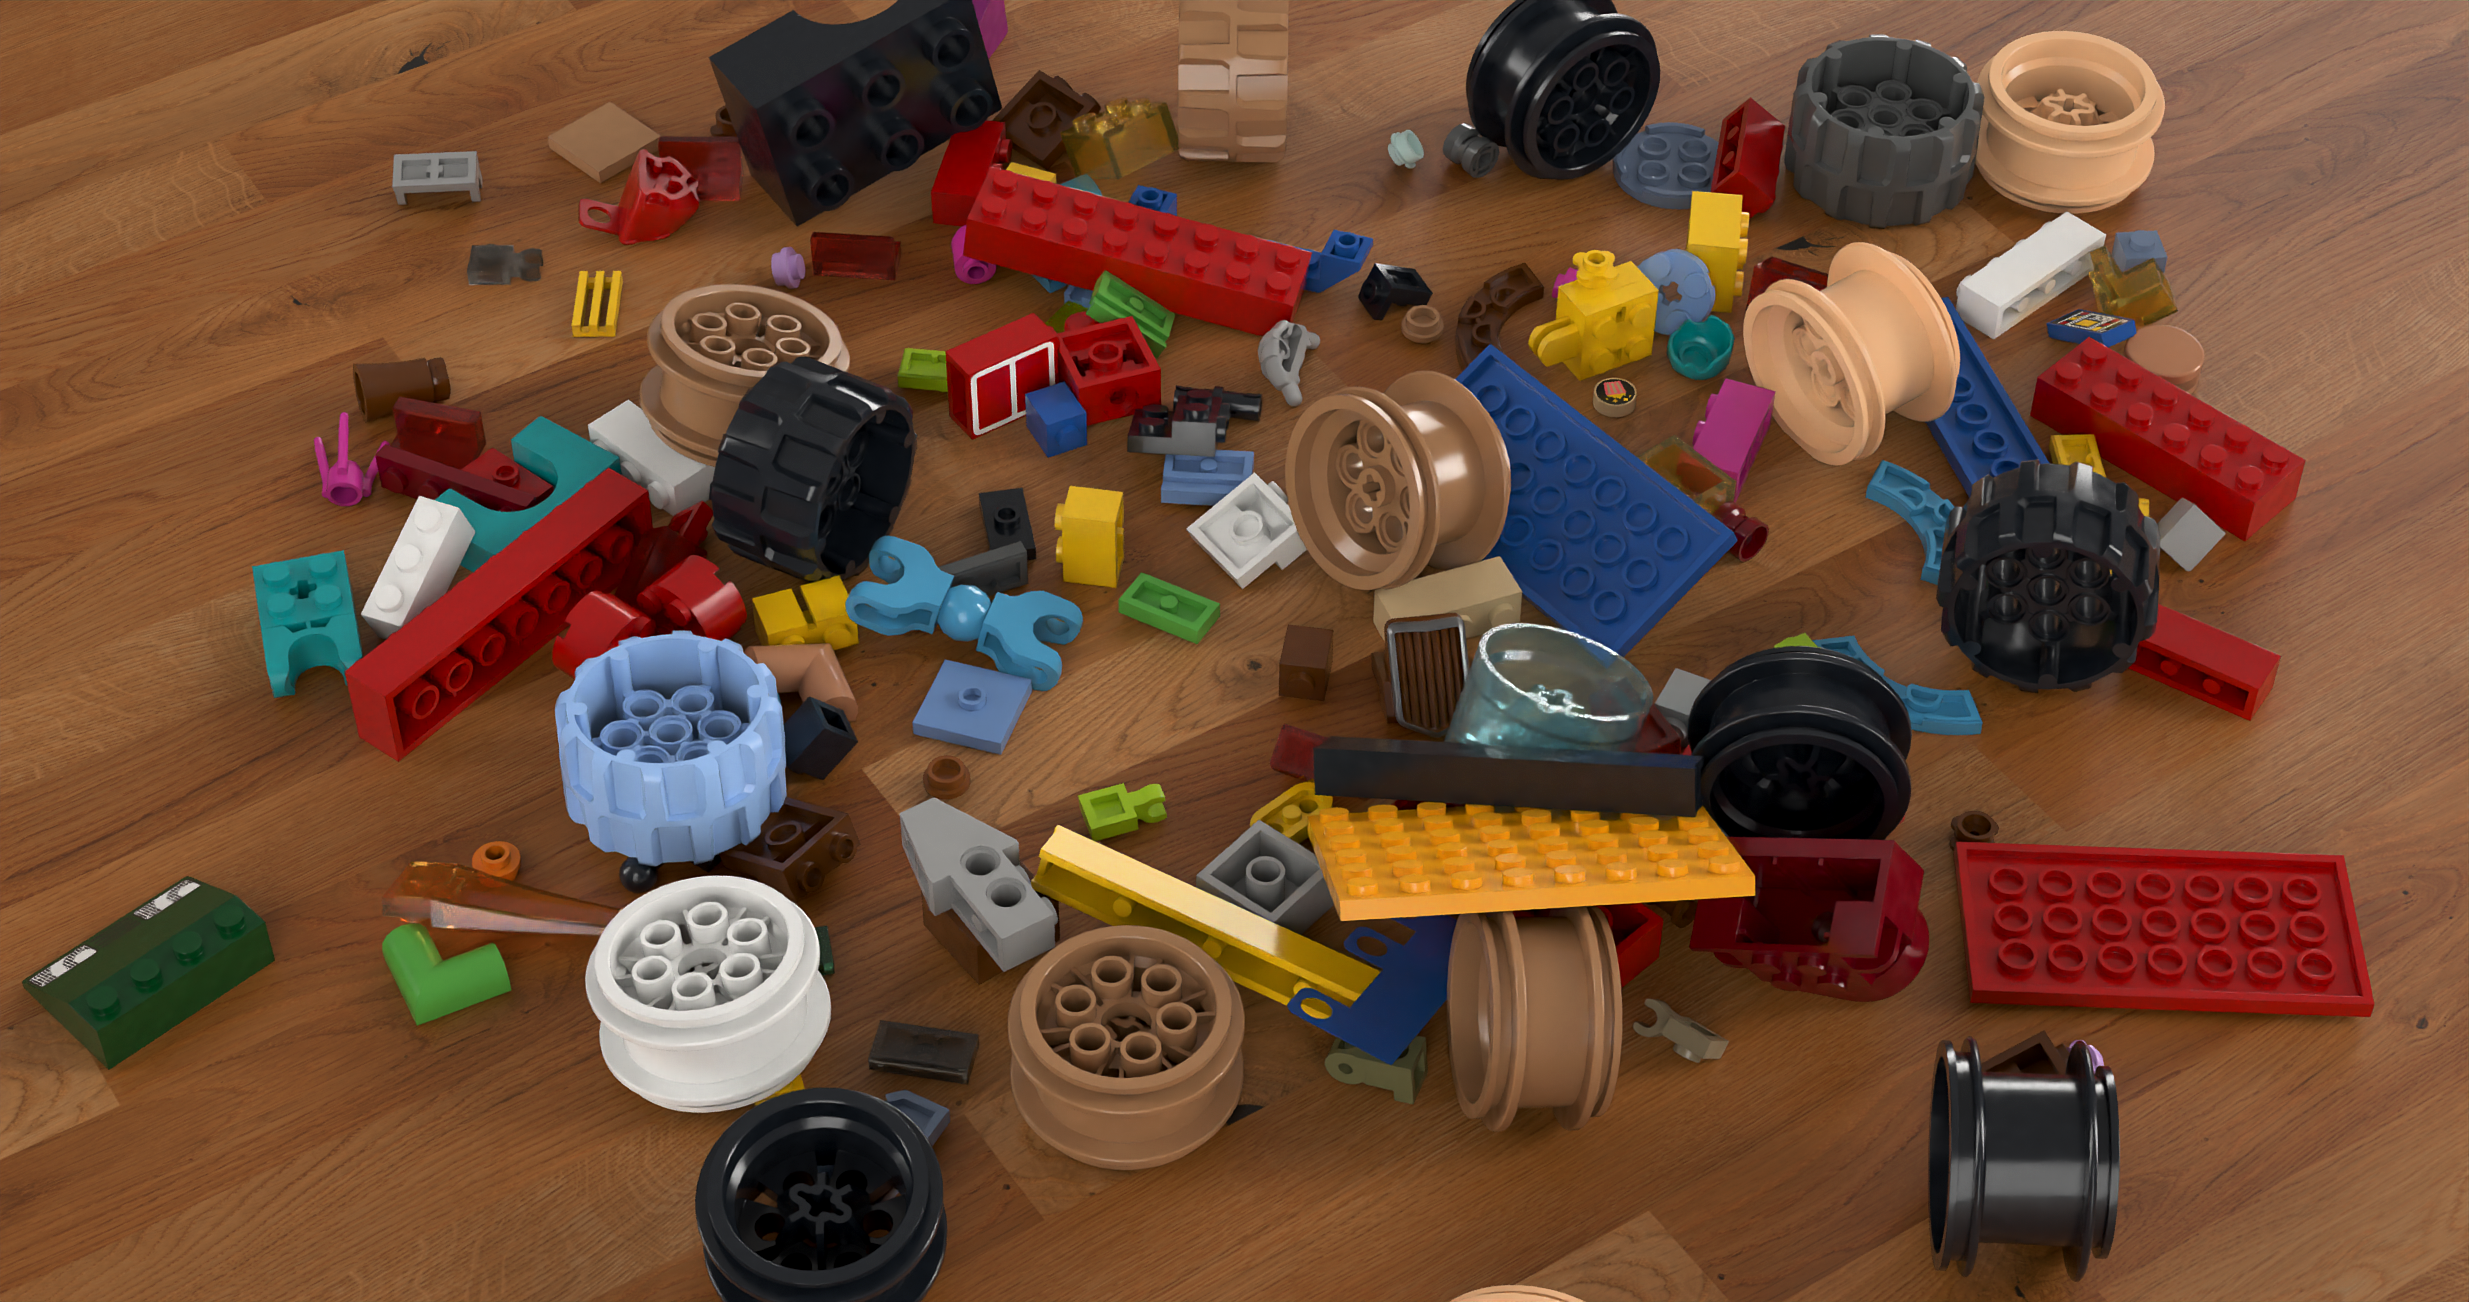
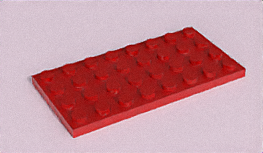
M1982 842L1955 843L1953 856L1970 1003L2371 1017L2375 1004L2344 855Z

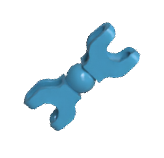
M883 536L874 543L869 553L870 568L875 576L889 584L885 585L869 581L858 583L851 590L845 602L846 612L852 621L887 636L900 635L911 630H921L933 634L938 624L943 633L955 641L968 642L979 639L976 651L990 656L994 660L999 672L1032 679V689L1048 691L1058 683L1062 674L1061 658L1058 652L1040 641L1062 645L1072 642L1083 625V615L1077 605L1045 591H1030L1019 596H1009L997 592L993 602H991L988 595L975 585L951 587L954 575L941 571L936 566L931 554L923 546L894 536Z

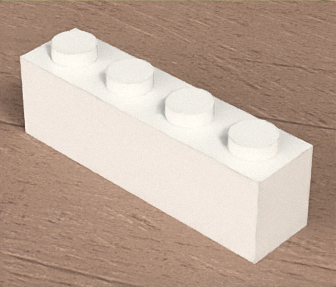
M2065 212L2052 222H2046L2040 230L2027 239H2021L2012 249L2000 257L1993 258L1987 266L1972 276H1966L1960 282L1956 291L1958 297L1956 310L1963 321L1994 340L2100 266L2106 234L2069 212Z

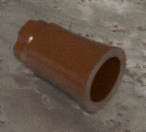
M442 357L427 361L425 358L400 362L353 364L356 397L365 423L396 412L432 405L434 401L450 399V381L446 364Z

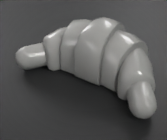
M1282 320L1277 322L1261 338L1258 346V357L1262 374L1269 379L1276 390L1282 391L1288 405L1296 407L1302 403L1303 399L1297 384L1300 383L1298 375L1305 358L1306 349H1316L1320 345V337L1316 333L1307 331L1304 325Z

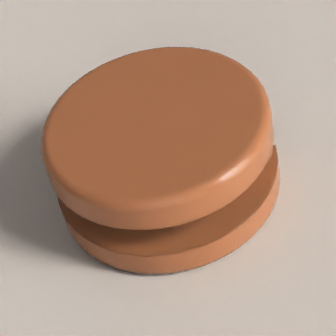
M2152 325L2136 330L2137 334L2126 340L2123 352L2124 357L2189 394L2196 390L2205 354L2202 345L2191 334L2171 326Z

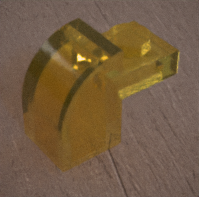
M2105 245L2090 252L2094 270L2089 271V277L2093 284L2092 289L2099 313L2134 319L2135 326H2146L2178 312L2171 284L2154 258L2122 272Z

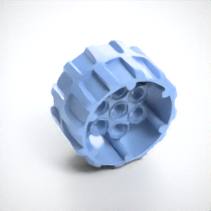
M673 631V634L645 638L633 636L618 641L619 646L598 657L587 658L578 666L575 671V681L571 688L561 692L556 700L555 718L566 808L569 817L575 823L584 824L588 828L592 844L605 853L615 851L629 857H635L638 860V864L656 867L661 863L694 861L695 865L712 861L716 854L731 849L740 843L744 845L749 844L760 835L761 825L768 818L770 812H779L787 792L785 778V732L782 706L777 696L776 678L764 663L756 664L745 655L740 644L726 638L723 641L696 636L691 631Z

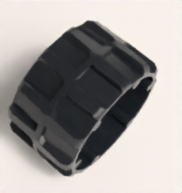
M806 356L797 357L792 363L785 361L777 362L769 367L765 376L752 389H748L741 399L739 407L726 434H723L718 448V458L709 492L714 516L712 527L715 535L720 541L727 543L734 554L809 583L839 575L842 582L851 576H859L868 567L869 553L874 543L883 536H890L903 502L909 492L914 457L917 450V434L914 432L912 422L913 410L909 403L903 397L895 395L885 386Z
M2039 459L2021 461L2019 468L2004 472L1994 478L1989 474L1972 485L1971 496L1964 507L1955 506L1946 520L1936 593L1938 604L1943 607L1942 634L1950 646L1958 645L1961 651L1972 661V670L1985 678L1992 675L2000 680L2015 684L2020 691L2038 693V689L2068 688L2073 692L2091 688L2092 682L2112 672L2123 673L2136 661L2139 642L2149 639L2156 629L2161 538L2158 524L2153 518L2143 515L2138 506V494L2125 482L2115 483L2093 472V466L2077 461L2071 465L2039 464Z

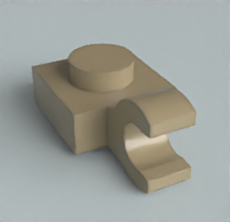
M1646 999L1644 1004L1656 1012L1657 1021L1652 1027L1647 1023L1635 1021L1632 1027L1638 1034L1645 1037L1665 1036L1675 1042L1672 1049L1676 1053L1697 1063L1701 1059L1721 1058L1729 1043L1728 1040L1691 1018L1682 1017L1675 1013L1666 1002L1659 999Z

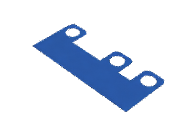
M1448 915L1419 916L1415 919L1391 918L1416 931L1404 946L1370 928L1357 927L1344 941V947L1351 953L1382 968L1383 970L1350 1008L1315 989L1302 988L1288 1003L1289 1011L1392 1066L1447 1000L1449 956L1453 933L1457 923L1456 919ZM1363 936L1374 937L1386 945L1387 953L1383 956L1369 955L1359 949L1357 939ZM1306 998L1320 999L1331 1007L1332 1015L1325 1019L1312 1017L1303 1011L1301 1001Z

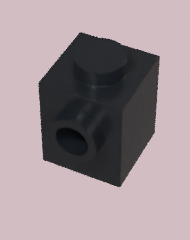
M810 696L784 723L786 766L797 774L805 773L824 780L858 743L844 710Z

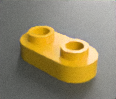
M1313 782L1299 783L1256 811L1250 820V827L1258 820H1261L1299 844L1309 837L1307 816L1319 815L1320 810L1333 808L1332 796L1315 795V783Z

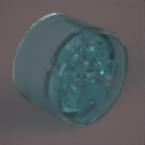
M1530 623L1504 624L1488 630L1481 637L1444 742L1634 752L1653 703V692L1647 679L1634 665L1621 655L1596 641L1551 626Z

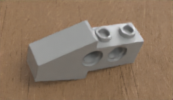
M935 797L900 813L902 846L928 907L934 916L953 908L1003 972L1055 947L1054 925L1058 923L1057 913L1047 897L1040 898L1032 888L1027 873L1020 866L1019 842L1016 839Z

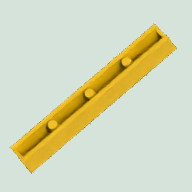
M1060 825L1055 827L1053 835L1040 850L1039 857L1041 860L1038 871L1031 880V886L1035 891L1112 926L1137 925L1152 927L1181 936L1200 947L1217 961L1234 982L1286 1006L1302 988H1312L1350 1008L1381 972ZM1306 998L1301 1001L1303 1011L1312 1017L1325 1019L1332 1015L1331 1007L1320 999Z

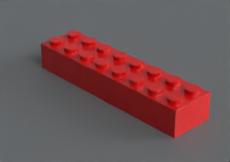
M990 166L967 218L963 256L1091 291L1094 290L1097 279L1106 270L1173 313L1263 337L1277 322L1287 320L1290 323L1294 322L1305 290L1312 252Z
M607 468L596 478L587 482L583 488L561 505L556 506L534 526L524 531L503 550L490 557L486 563L472 574L459 581L437 601L424 608L419 615L397 632L392 633L366 656L357 660L345 671L359 737L399 762L570 625L565 622L566 617L583 597L597 590L604 594L606 592L611 593L646 565L656 547L648 490L616 471Z

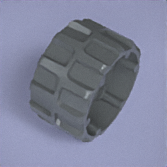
M1872 34L1867 38L1850 41L1838 40L1828 44L1825 52L1816 58L1807 59L1798 72L1796 90L1793 93L1784 163L1787 170L1794 173L1793 186L1802 198L1809 199L1824 209L1826 215L1837 220L1846 219L1861 224H1868L1869 228L1885 229L1887 226L1912 223L1918 226L1929 223L1932 216L1946 208L1952 210L1964 198L1966 184L1973 177L1985 99L1979 83L1972 82L1967 73V65L1957 57L1951 58L1947 54L1931 47V43L1918 39L1912 41L1888 37L1885 34Z

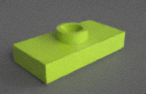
M905 348L897 376L898 387L947 392L945 351Z

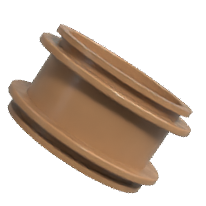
M722 284L699 287L673 298L651 322L647 334V344L652 358L658 365L652 368L644 377L640 386L639 400L651 428L666 445L692 460L715 467L718 458V448L723 434H726L741 399L748 389H752L765 376L769 367L777 362L785 361L792 363L797 357L806 356L848 372L850 355L835 323L821 310L802 299L780 291L750 285Z
M1596 906L1551 908L1548 916L1514 917L1512 911L1459 915L1451 943L1447 979V1033L1450 1065L1456 1095L1462 1111L1470 1119H1481L1484 1125L1492 1132L1506 1130L1512 1123L1517 1108L1552 1107L1558 1123L1564 1129L1572 1131L1583 1128L1590 1117L1602 1116L1610 1106L1617 1083L1621 1056L1622 994L1614 938L1604 913Z
M1120 925L1090 930L1071 937L1050 950L1027 972L1016 988L1011 1000L1007 1024L1009 1043L1013 1053L1010 1079L1014 1100L1021 1115L1034 1132L1065 1155L1080 1162L1107 1169L1137 1170L1156 1167L1175 1161L1194 1151L1213 1137L1231 1117L1241 1096L1244 1082V1061L1241 1051L1245 1028L1243 1003L1228 973L1217 961L1194 943L1171 932L1145 926ZM1128 1017V1019L1121 1020L1119 1018ZM1141 1019L1144 1020L1149 1025V1027L1145 1028L1140 1023ZM1167 1059H1169V1060L1175 1062V1063L1178 1064V1065H1176V1066L1173 1067V1066L1167 1061Z

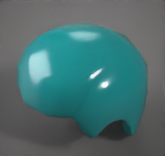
M1710 315L1703 322H1693L1691 319H1687L1678 330L1669 336L1666 354L1677 373L1694 380H1707L1715 377L1727 368L1733 351L1735 337L1730 325L1717 316Z

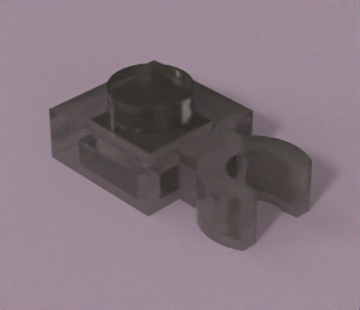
M472 245L467 268L469 285H511L512 277H520L525 281L541 280L540 266L544 264L542 250L531 248L515 253L514 245Z

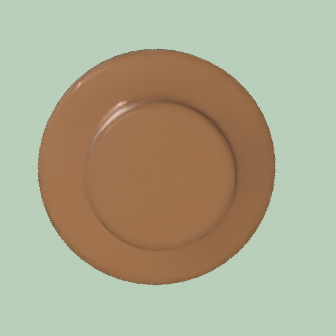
M1426 305L1410 308L1401 324L1403 335L1409 340L1420 344L1437 340L1443 334L1444 323L1439 312L1435 308Z

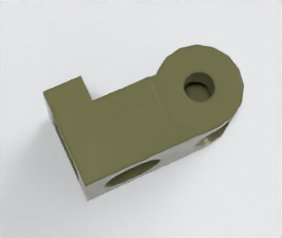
M1416 1036L1392 1066L1336 1037L1326 1057L1325 1067L1329 1074L1340 1082L1354 1085L1363 1082L1366 1085L1394 1091L1395 1101L1414 1105L1428 1073L1426 1037Z

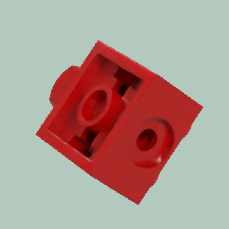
M1084 311L1072 314L1066 319L1064 332L1057 333L1060 340V348H1058L1059 383L1065 381L1086 411L1087 426L1134 415L1135 409H1143L1145 405H1161V368L1133 316L1099 323Z

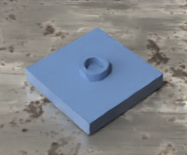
M945 659L912 723L913 734L1001 755L1032 693V679Z

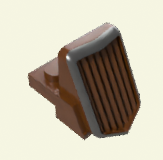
M1446 613L1388 620L1384 626V652L1371 653L1372 671L1379 686L1380 706L1387 724L1399 723L1407 729L1439 738L1465 723L1471 716L1480 715L1476 675L1468 659L1466 632L1462 617L1457 613Z

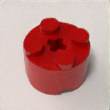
M689 555L637 595V603L646 615L656 621L655 636L673 634V631H691L696 636L723 641L725 638L730 640L742 629L740 627L746 623L747 612L745 604L737 588L730 580L723 585L714 575L719 568L709 560L697 555Z
M599 590L592 591L583 597L566 617L565 622L571 626L565 638L557 635L553 645L552 661L556 668L575 680L576 668L587 658L598 657L619 646L618 641L633 636L641 638L655 636L656 621L608 592L604 594Z

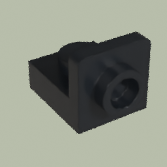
M1375 263L1367 279L1362 284L1358 298L1374 320L1382 321L1391 303L1399 306H1407L1408 304L1416 306L1427 305L1433 293L1415 269Z

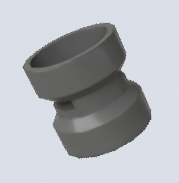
M1467 123L1459 124L1453 128L1447 135L1443 145L1445 157L1455 164H1462L1464 171L1475 178L1483 177L1489 173L1495 166L1500 153L1499 147L1488 137H1480L1479 132Z

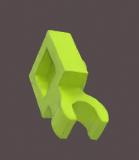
M1122 783L1078 795L1079 808L1093 841L1138 830V819L1147 823H1155L1167 818V813L1162 803L1165 801V796L1160 784H1150L1140 790L1127 793L1125 785Z

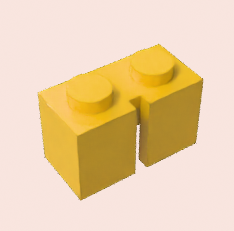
M1070 486L1065 504L1058 503L1055 513V530L1062 531V536H1059L1057 541L1056 562L1063 563V582L1117 588L1124 561V528H1122L1124 523L1123 492Z
M840 575L801 585V594L809 609L803 612L792 588L752 598L755 631L762 646L830 643L833 650H838L859 644L857 623L852 621L846 612L845 602L848 593Z

